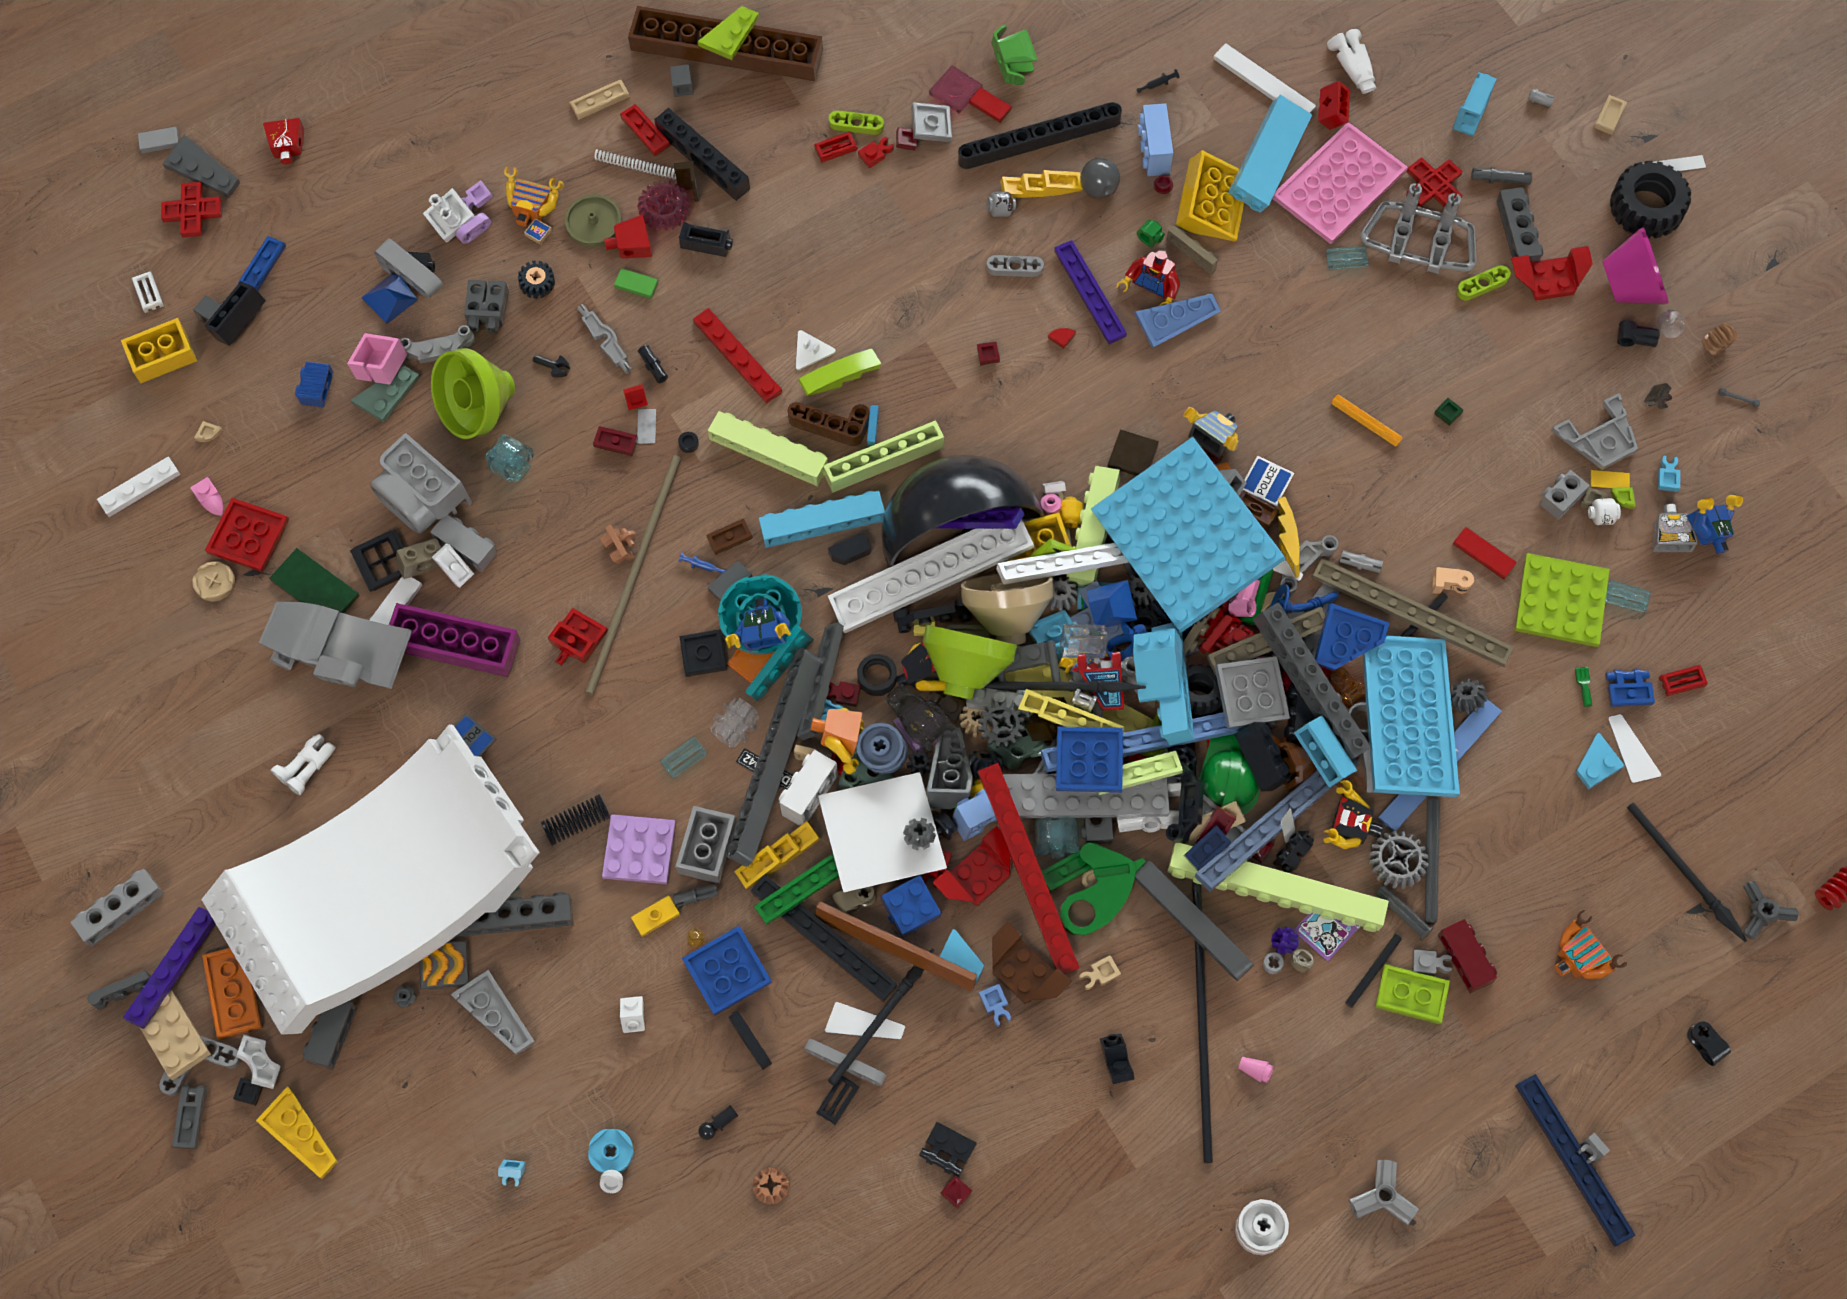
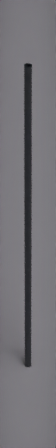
M1195 742L1187 743L1186 746H1189L1195 753ZM1195 767V769L1193 770L1195 776H1196V767ZM1192 879L1193 904L1202 912L1201 884L1193 882ZM1195 941L1204 1163H1213L1204 949Z

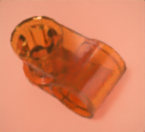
M1339 667L1330 673L1328 680L1336 693L1342 696V702L1346 707L1351 708L1357 700L1366 696L1365 687L1345 668ZM1334 676L1340 677L1343 682L1335 681Z

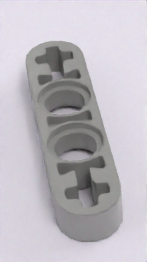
M808 1039L804 1047L807 1053L836 1067L847 1056L813 1039ZM856 1059L846 1070L880 1087L886 1079V1075L883 1072Z

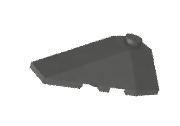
M940 727L927 787V796L930 808L952 809L958 802L970 796L973 777L961 728Z

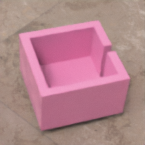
M365 333L347 364L358 380L371 382L374 380L377 383L390 385L405 360L407 352L398 338Z

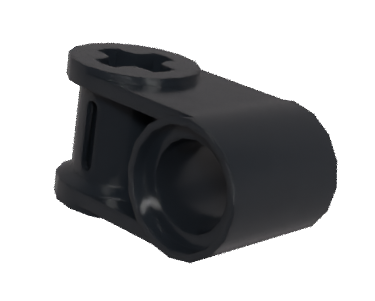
M1705 1021L1698 1022L1688 1029V1040L1709 1065L1715 1066L1731 1053L1729 1045L1709 1023ZM1700 1030L1703 1032L1701 1037L1698 1035Z

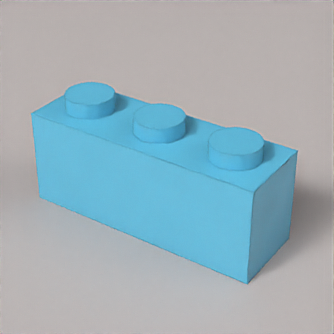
M1323 716L1314 719L1294 732L1328 787L1333 786L1357 771Z

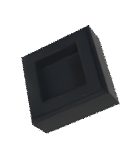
M240 1078L233 1099L256 1106L263 1086L252 1084V1080Z

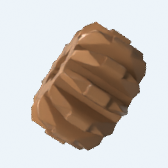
M1727 322L1720 324L1705 335L1702 339V344L1706 351L1713 356L1730 347L1737 340L1738 335L1736 330Z

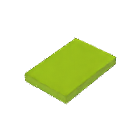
M1384 964L1375 1008L1441 1024L1450 981Z

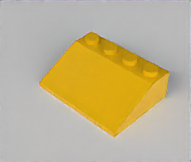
M1203 150L1190 158L1176 226L1194 234L1237 241L1244 202L1235 199L1228 191L1239 168Z

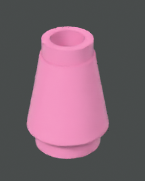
M1242 1057L1238 1069L1260 1083H1268L1274 1066L1270 1065L1267 1061Z

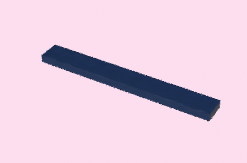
M1534 1074L1516 1084L1515 1087L1613 1246L1616 1247L1636 1236L1591 1163L1587 1164L1588 1157L1584 1151L1581 1154L1578 1153V1150L1581 1148L1580 1144L1537 1075Z

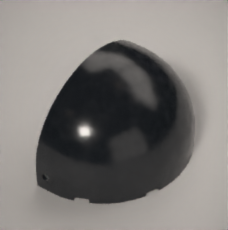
M958 455L938 459L913 472L892 495L882 522L881 537L884 558L888 568L894 566V561L898 554L912 541L940 525L969 514L1003 507L1030 508L1035 511L1037 518L1044 517V512L1030 485L1021 475L1005 464L990 458L974 455Z

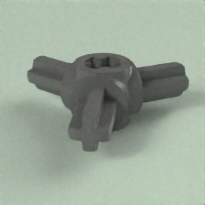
M1750 881L1743 886L1752 902L1750 906L1752 909L1750 914L1751 921L1744 930V935L1748 939H1756L1763 926H1768L1770 922L1798 920L1799 912L1796 908L1779 907L1778 903H1775L1768 897L1764 898L1755 881Z

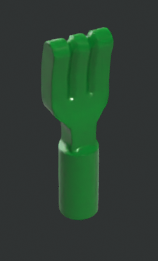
M1576 667V682L1582 688L1581 693L1584 707H1591L1592 699L1590 689L1588 688L1590 682L1589 667Z

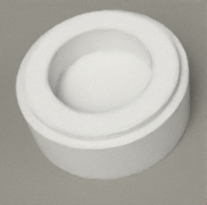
M607 1170L602 1173L600 1187L603 1191L616 1193L621 1190L623 1176L620 1172Z

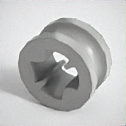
M1275 952L1267 954L1263 961V968L1269 974L1279 973L1284 965L1282 956ZM1269 959H1272V961L1276 959L1278 961V968H1275V966L1271 968L1269 966Z

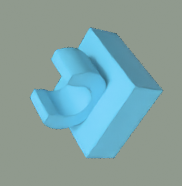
M503 1160L498 1168V1176L503 1177L502 1184L506 1185L509 1177L514 1178L515 1186H518L525 1172L526 1162Z

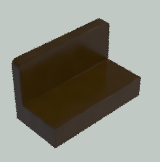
M694 162L674 163L678 191L693 190L694 200L699 202Z

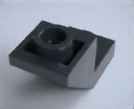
M1110 1034L1107 1037L1100 1038L1106 1067L1112 1083L1117 1084L1134 1080V1072L1128 1060L1127 1048L1122 1034Z

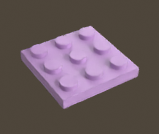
M611 814L602 872L603 879L667 885L676 821Z

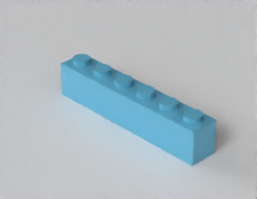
M867 491L862 495H849L836 501L827 500L822 504H809L800 509H787L782 513H768L760 517L759 522L765 548L883 522L885 511L880 492Z
M1173 623L1153 627L1152 632L1175 629L1182 640V696L1158 700L1160 707L1157 708L1159 719L1162 720V726H1159L1161 737L1165 738L1169 745H1174L1195 739L1183 636Z

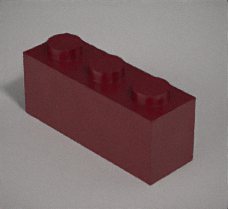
M1463 919L1440 931L1438 937L1447 954L1452 956L1451 961L1470 994L1492 984L1497 979V970L1487 960L1485 948L1481 943L1477 942L1475 931L1471 924H1467L1466 920Z

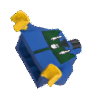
M1727 496V508L1726 505L1714 506L1712 498H1704L1698 501L1697 507L1699 510L1687 515V518L1702 545L1713 544L1717 554L1729 550L1725 540L1734 536L1731 525L1735 512L1733 509L1734 506L1740 507L1742 505V496Z
M756 599L755 609L746 611L744 619L741 620L736 632L726 637L727 646L730 648L732 645H735L736 648H740V643H742L748 651L787 643L785 634L791 635L789 631L790 621L782 612L777 611L773 606H768L766 599Z

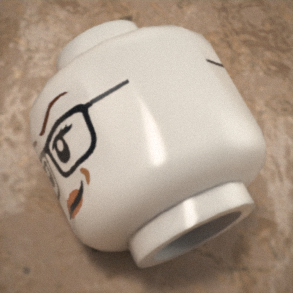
M1612 498L1596 499L1593 501L1592 506L1588 507V517L1593 520L1595 525H1613L1621 515L1619 503H1616Z

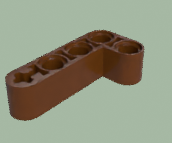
M799 402L790 404L787 410L791 426L849 446L861 444L869 425L870 412L869 408L864 404L855 405L848 419ZM859 415L865 416L864 418H857ZM816 419H817V420H820V421L817 422V423H813V422H812L813 420H816ZM838 426L839 428L831 429L830 427ZM851 432L858 433L856 435H850Z

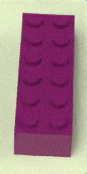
M396 603L389 622L391 626L412 631L404 654L504 677L509 676L520 642L517 630L399 603Z

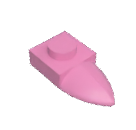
M208 477L190 487L207 511L219 516L223 514L222 498Z

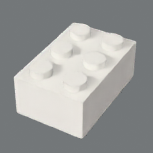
M816 750L811 755L808 754L805 757L802 769L793 775L790 781L792 784L788 790L784 789L779 797L782 816L799 826L810 820L820 805L818 795L827 794L838 777L837 763Z

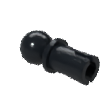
M729 1105L728 1108L717 1116H711L714 1121L711 1123L704 1122L699 1126V1136L704 1140L712 1139L718 1128L723 1131L722 1128L738 1117V1114Z

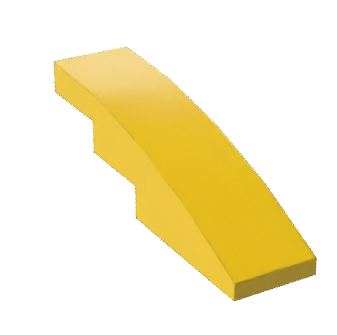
M1044 170L1042 174L1023 173L1021 178L1002 177L1000 180L1002 192H1009L1012 198L1055 196L1083 190L1080 183V172Z
M1286 497L1278 499V510L1281 515L1278 517L1279 531L1281 532L1279 535V548L1285 556L1294 576L1297 578L1300 576L1298 530Z
M806 821L791 834L787 833L773 845H767L755 855L753 862L749 866H740L734 872L744 887L748 889L757 884L764 875L770 876L821 840L811 823Z

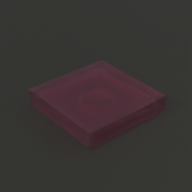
M952 65L929 90V95L960 114L969 104L972 96L980 87L982 88V84Z

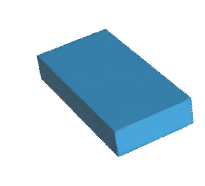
M878 405L870 406L867 448L876 444L879 420Z

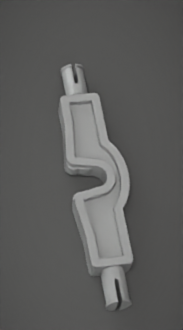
M581 304V307L579 305L577 310L583 316L582 321L593 339L599 340L607 337V340L600 345L602 351L611 359L616 367L620 366L625 374H629L632 368L627 363L626 354L618 345L615 332L609 326L602 324L593 311L589 312L584 304Z

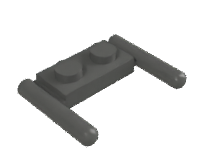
M1055 641L1017 647L1014 662L997 676V681L1006 682L1005 672L1009 673L1050 663L1052 682H1061Z

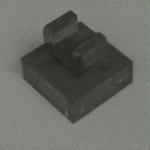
M1667 383L1652 386L1644 402L1648 406L1657 405L1659 409L1667 408L1668 406L1664 401L1672 400V396L1669 394L1672 388Z

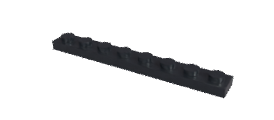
M764 875L751 889V893L762 901L781 887ZM802 904L797 905L781 916L783 920L882 1002L898 986L894 980Z

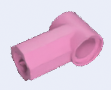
M1258 579L1240 591L1233 602L1229 603V613L1232 617H1253L1255 615V597L1260 584Z

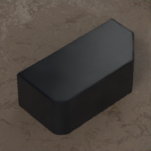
M864 532L828 548L831 560L842 565L852 563L871 553L870 544Z

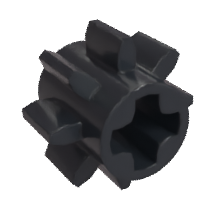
M916 750L914 755H908V759L911 762L906 763V767L912 768L911 774L920 772L922 778L925 772H931V768L928 765H932L933 759H927V751L923 754Z

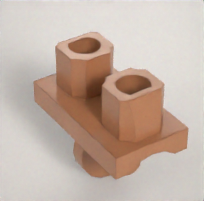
M612 525L605 527L607 533L600 540L608 549L613 545L616 546L617 549L610 553L612 561L619 564L624 560L630 562L634 560L635 556L630 548L635 546L633 540L637 536L634 531H627L626 528H622L619 531L618 528L614 529Z

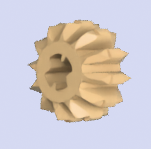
M963 707V713L960 714L959 719L962 720L960 723L961 728H966V734L973 732V737H977V733H979L978 728L983 726L978 723V718L984 719L981 712L985 710ZM987 722L988 731L991 732L992 726Z

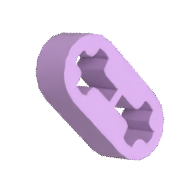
M479 213L457 230L456 237L463 244H467L490 227L491 220L484 213Z

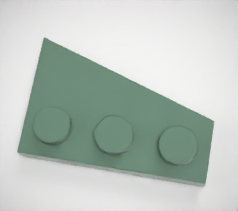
M401 365L390 385L376 382L350 401L356 407L384 423L417 383L420 376L408 367Z

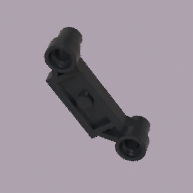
M962 598L955 600L952 605L914 611L911 614L909 609H900L893 612L894 621L897 622L898 631L901 634L910 632L911 627L914 625L925 627L936 621L947 623L952 621L953 618H960V622H968L973 619L971 612L962 603Z
M1180 761L1183 771L1181 774L1173 776L1181 781L1178 824H1171L1167 827L1166 837L1175 843L1185 844L1189 841L1190 834L1197 825H1202L1204 782L1198 780L1193 770L1187 764Z

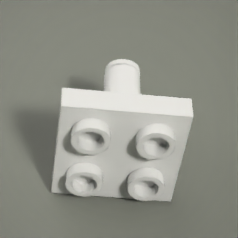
M453 188L442 197L438 194L431 195L429 202L432 206L423 213L446 243L456 236L457 230L462 225L475 217Z

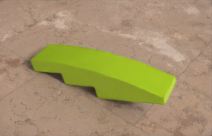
M868 349L820 367L799 378L798 381L806 395L810 396L840 388L843 382L858 379L862 373L879 369L881 362L873 349Z

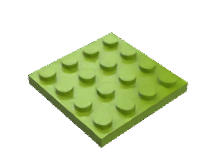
M1527 553L1524 560L1514 631L1598 647L1601 640L1610 569Z

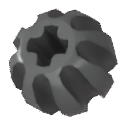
M914 818L904 828L903 834L906 835L904 840L907 845L912 844V849L918 850V847H922L925 850L935 840L936 835L933 833L935 828L932 823L927 824V819L921 818L920 821Z

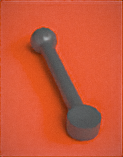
M1723 388L1718 391L1720 396L1739 399L1751 403L1754 407L1760 405L1758 399L1752 400L1727 392Z

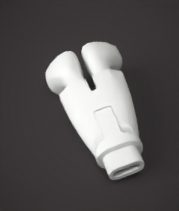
M1351 29L1346 32L1345 36L1343 33H1339L1327 42V47L1330 51H1340L1337 54L1338 60L1356 87L1360 88L1362 94L1376 89L1374 84L1375 77L1373 76L1372 65L1365 44H1360L1359 42L1362 34L1358 29Z

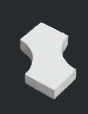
M243 1035L236 1057L242 1059L250 1067L252 1084L273 1089L281 1066L272 1062L265 1051L266 1040Z

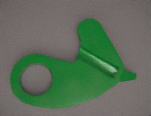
M1090 842L1084 844L1079 855L1092 868L1097 883L1066 898L1060 908V920L1063 927L1073 935L1086 936L1107 925L1127 901L1132 890L1135 874L1145 863L1143 858L1132 861L1122 854ZM1085 901L1093 907L1095 912L1094 920L1089 926L1078 927L1070 921L1068 910L1074 902Z

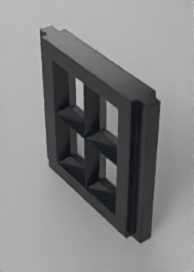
M390 530L350 550L370 592L391 584L402 577L400 571L391 574L385 562L396 557L397 550L404 548L396 530ZM388 541L394 553L383 558L378 545ZM374 548L380 560L369 565L364 552ZM382 563L388 576L377 580L371 568Z

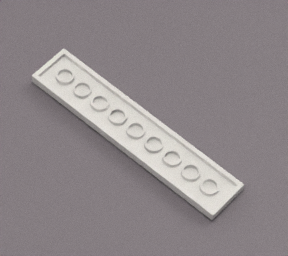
M1022 519L1016 529H973L830 594L828 598L839 623L844 625L843 632L845 634L1035 547Z

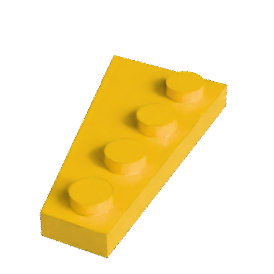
M287 1086L256 1120L319 1178L323 1179L338 1163L290 1087Z

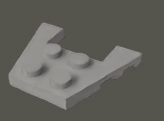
M1620 393L1604 400L1602 403L1612 417V420L1580 435L1568 419L1552 429L1556 436L1601 470L1636 453L1638 450L1632 428L1629 426L1626 418L1627 413L1625 408H1623Z

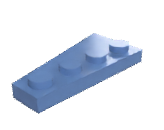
M1208 294L1136 311L1134 315L1151 348L1221 312L1213 294Z

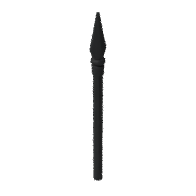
M1103 680L1099 682L991 681L984 688L1076 691L1080 689L1081 691L1089 692L1099 691L1104 693L1106 691L1115 693L1145 689L1146 686L1118 681L1104 682Z
M1634 803L1630 804L1627 809L1700 893L1706 904L1710 905L1709 908L1713 910L1716 919L1746 942L1747 939L1730 909L1723 906L1720 900H1716L1717 898L1709 892Z
M932 948L929 952L933 954L934 949ZM914 965L907 972L906 977L902 979L896 992L828 1079L831 1085L835 1086L901 998L913 987V983L921 977L924 969Z

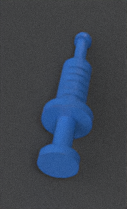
M683 552L680 554L678 562H682V560L692 564L691 568L693 569L698 567L710 572L714 570L722 574L726 571L716 568L712 563L698 559L697 555L693 559L684 556Z

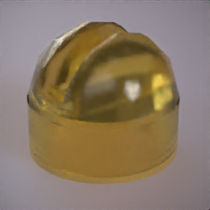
M691 929L687 935L688 945H703L705 943L704 932L701 929Z

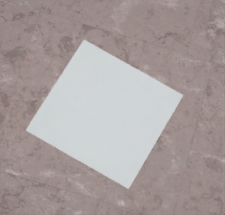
M920 772L818 795L843 893L947 868ZM914 818L917 821L925 818L927 819L926 823H932L935 828L933 832L936 835L935 840L925 850L922 847L914 850L912 849V844L907 845L904 840L906 836L903 834L904 828Z

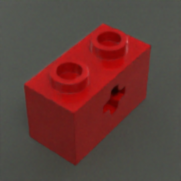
M1340 81L1320 89L1318 122L1329 130L1349 122L1350 89Z

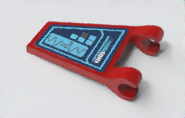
M1120 652L1112 653V668L1087 669L1086 655L1079 654L1077 658L1078 671L1084 681L1122 682ZM1099 691L1091 692L1093 696H1097L1096 701L1102 711L1124 710L1123 691L1115 693L1106 691L1104 693Z

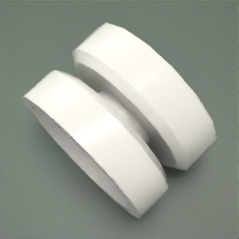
M1263 1199L1252 1201L1245 1206L1235 1224V1234L1240 1245L1248 1252L1256 1255L1273 1253L1284 1242L1289 1229L1287 1215L1278 1204ZM1259 1225H1263L1265 1230L1261 1231Z

